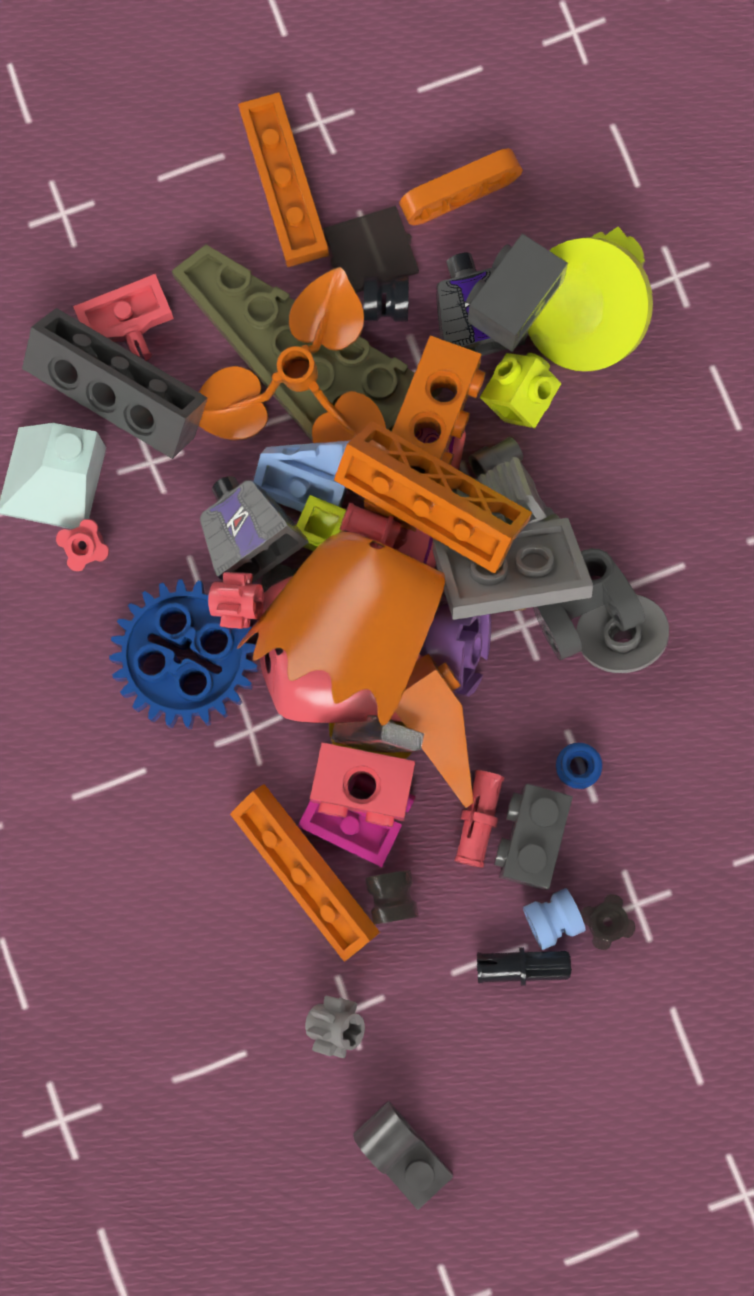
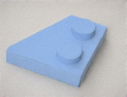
M349 441L266 447L260 454L254 482L269 493L277 503L301 512L309 495L342 507L347 488L334 481Z

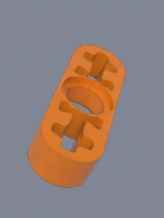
M501 149L415 187L400 199L399 205L410 225H420L508 186L522 174L523 169L512 149Z

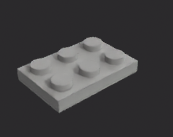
M568 518L527 524L514 539L501 567L495 574L433 538V554L438 570L445 573L444 592L453 620L592 598L593 583Z

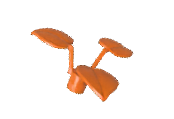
M342 268L331 270L310 283L297 297L291 307L289 314L291 334L298 341L312 343V345L293 346L285 349L277 360L278 372L272 375L273 380L262 394L261 383L250 370L231 366L214 373L199 391V393L208 398L199 423L200 428L214 436L228 440H245L255 436L268 422V413L262 402L271 399L280 383H284L289 389L296 392L310 390L327 411V413L320 415L314 422L312 428L313 443L351 441L371 421L386 428L380 409L366 395L355 391L346 392L333 406L316 383L318 368L311 354L318 352L321 345L332 351L347 348L358 339L364 326L362 304ZM373 440L369 442V444L379 450L385 449L384 446Z

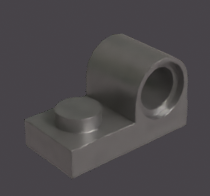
M389 1101L353 1134L354 1141L365 1156L382 1174H387L417 1210L453 1178L451 1171Z

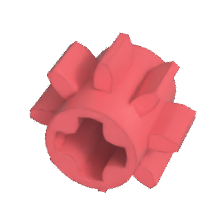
M224 572L223 582L215 581L212 583L208 597L209 611L212 616L221 617V627L249 628L250 619H260L264 609V589L261 584H252L253 574Z

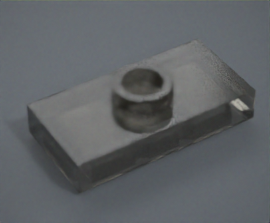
M367 715L366 721L335 723L331 739L336 743L372 753L417 752V750H421L424 733L397 725L391 719L386 725L382 726L378 716Z

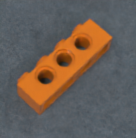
M430 335L392 432L451 465L454 454L447 452L453 436L461 439L470 413L463 411L469 396L477 398L486 372L479 370L482 354ZM438 388H448L455 394V397L450 401L440 402L434 399L431 393ZM431 428L439 434V438L432 443H422L415 437V434L420 429ZM410 466L412 469L418 470L421 474H429L427 471L418 466ZM364 499V509L385 517L392 516L394 517L393 520L401 523V527L416 532L417 528L369 500Z

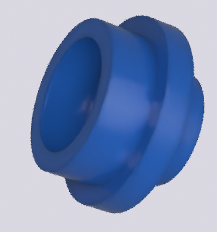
M572 743L563 748L558 754L555 765L556 773L566 786L573 789H585L599 779L602 773V759L597 750L586 743ZM580 758L585 761L587 769L584 774L577 775L572 772L570 768L572 759Z

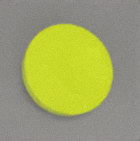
M578 238L551 248L549 251L567 262L568 266L564 282L528 330L534 345L545 357L555 364L575 371L600 370L623 360L641 343L652 317L653 296L644 268L627 249L613 241L602 238Z

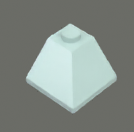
M56 423L19 427L0 498V515L68 529L79 527L81 521L89 519L106 452V446L98 432Z

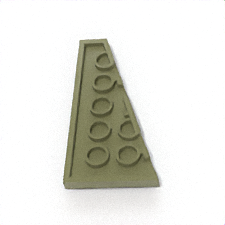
M207 244L172 270L174 279L266 388H268L273 380L272 375L278 372L277 360L285 349L293 346L312 345V343L298 341L291 334L289 314L295 300L290 298V294L277 286L273 288L253 276L250 270ZM360 336L345 349L332 351L321 345L318 352L311 354L318 368L316 383L333 406L346 392L355 391L364 394L378 406L383 415L386 428L392 432L415 372L408 369L407 364L395 357L393 359L370 346L369 342ZM280 383L273 396L313 442L312 428L314 422L320 415L327 413V411L310 390L296 392L289 389L284 383ZM438 388L431 393L433 398L442 392V388Z

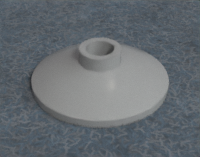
M637 595L645 614V622L624 632L618 628L605 605L581 615L576 631L582 644V655L595 667L612 673H630L648 667L662 655L669 640V624L662 609L652 600ZM622 638H627L630 640L625 643L617 642Z

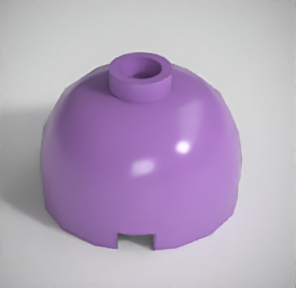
M447 603L439 606L434 615V620L431 623L419 654L424 657L429 653L438 667L444 662L447 663L461 684L455 690L458 695L469 697L476 691L481 682L483 674L475 673V669L480 656L486 660L488 659L491 641L490 614L453 620Z

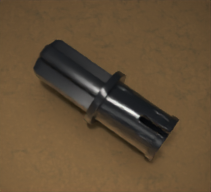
M519 947V952L510 953L477 952L478 984L483 982L520 981L521 986H526V981L567 980L571 977L572 972L571 957L567 951L524 952V947Z

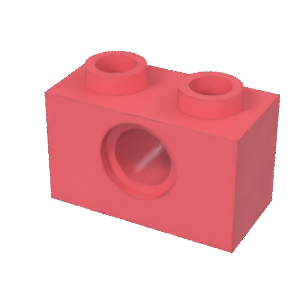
M322 742L310 800L313 803L320 804L318 812L346 818L347 811L352 810L366 813L365 822L393 827L394 819L404 821L415 761ZM357 775H368L376 783L375 792L367 799H357L348 790L350 781Z

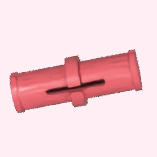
M475 770L472 787L473 803L468 806L467 810H462L460 819L464 821L454 861L484 868L492 828H497L498 818L495 817L502 782H504L505 777L487 771Z

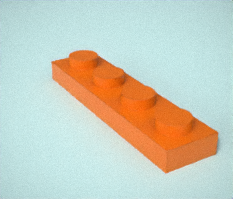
M280 92L239 103V113L287 268L329 256L328 246Z
M265 784L253 790L230 813L234 821L344 962L381 933Z

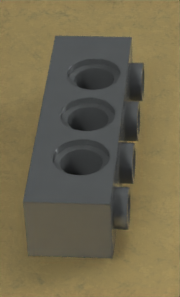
M58 308L31 327L22 366L23 370L172 459L195 438L208 399L206 396Z

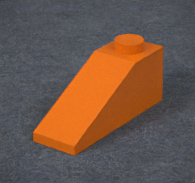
M428 653L416 661L395 712L466 808L473 803L463 708L455 692L461 684L446 662L438 667Z

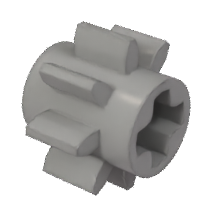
M326 995L324 997V1004H317L309 1011L305 1029L306 1034L311 1039L316 1040L312 1048L314 1052L345 1058L346 1050H353L361 1043L365 1032V1024L363 1018L359 1014H355L358 1005L356 1002Z

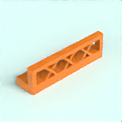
M371 421L347 443L334 481L494 574L501 567L514 539L527 525L533 513L374 421ZM373 440L389 449V451L379 450L369 444V442ZM410 466H418L429 474H421ZM451 489L460 490L469 495V497H461L452 492ZM492 513H500L513 522L510 525Z

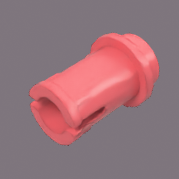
M349 503L341 522L340 530L343 532H355L392 548L399 533L401 523L393 520L394 517L392 516L385 517ZM377 544V548H379V549H382V548H383L382 546H380V545Z

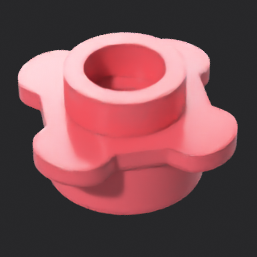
M85 519L81 521L79 527L72 530L62 529L56 536L58 546L63 547L68 556L67 565L73 571H82L87 563L94 560L104 561L109 555V547L104 544L103 537L98 531V524L94 520ZM80 541H84L86 543V549H81L79 547Z

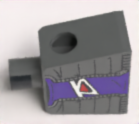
M468 252L450 257L446 263L451 279L439 282L436 291L440 339L481 353V356L507 350L506 347L468 323L469 304L466 303L468 295L480 279L487 282L496 269L492 267L476 271L472 254ZM528 331L516 347L525 345Z
M226 476L216 481L213 485L212 491L217 502L202 512L200 522L215 573L220 579L223 580L224 572L253 574V583L309 543L306 536L274 498L254 481L246 480L239 485L235 477Z

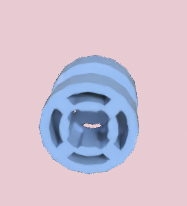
M567 888L553 893L550 899L551 903L535 901L523 907L525 917L541 950L555 945L563 932L573 937L586 931L578 907Z

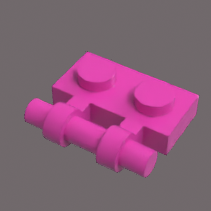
M360 774L352 778L348 790L351 794L355 787L373 795L376 790V783L370 776ZM409 793L406 807L407 813H409L413 805V802L416 798V796L411 793ZM310 800L298 824L299 828L381 868L383 867L402 824L394 821L393 827L368 823L365 822L366 813L352 810L347 811L346 818L318 812L320 804L313 803Z

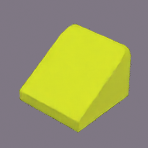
M309 495L296 525L309 541L303 547L314 551L327 538L341 532L340 526L346 509Z

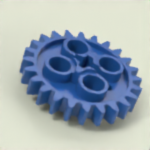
M179 579L176 592L170 593L164 583H160V597L154 599L148 592H142L146 603L143 608L132 603L128 605L134 615L132 621L126 619L117 620V623L126 632L124 636L111 637V641L122 648V652L110 655L109 660L115 664L123 665V668L112 674L113 679L118 682H129L120 691L121 695L124 698L138 695L132 708L140 712L147 706H150L148 719L152 722L157 721L162 713H164L166 725L169 728H173L178 717H182L185 726L188 729H192L195 716L200 715L205 724L209 726L211 725V711L216 709L226 718L228 712L224 703L230 700L235 704L241 705L243 702L236 692L237 689L240 687L252 690L253 688L252 683L244 676L245 673L259 671L258 665L248 660L249 656H253L256 645L245 642L237 649L239 643L252 627L242 629L221 627V617L210 614L208 606L209 594L205 595L202 581L198 580L192 592L187 591L183 580ZM181 614L186 617L187 623L181 632L177 634L165 632V621L170 616ZM213 634H223L228 637L227 647L219 654L207 653L204 648L206 640ZM156 635L181 650H186L191 645V650L198 658L220 666L222 672L215 674L188 658H185L180 664V659L172 650L150 642L149 637ZM154 654L165 656V667L160 673L156 675L144 673L143 666L148 657ZM193 674L204 675L207 679V684L202 693L191 696L184 692V683L189 676Z

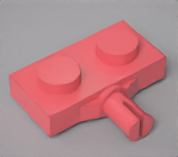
M156 274L73 306L81 323L113 342L126 341L130 352L140 357L137 346H139L145 361L150 359L152 354L142 334L152 327L174 319Z

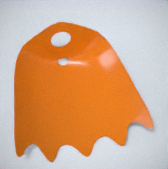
M341 531L327 538L304 561L261 615L260 619L257 620L245 635L237 649L252 635L259 633L253 653L254 661L275 648H281L287 654V674L290 681H295L312 671H326L331 677L332 700L335 704L344 702L361 690H370L376 699L379 722L384 726L390 721L401 701L444 590L445 573L376 540L369 539L355 532ZM370 542H374L384 548L374 549L370 547Z

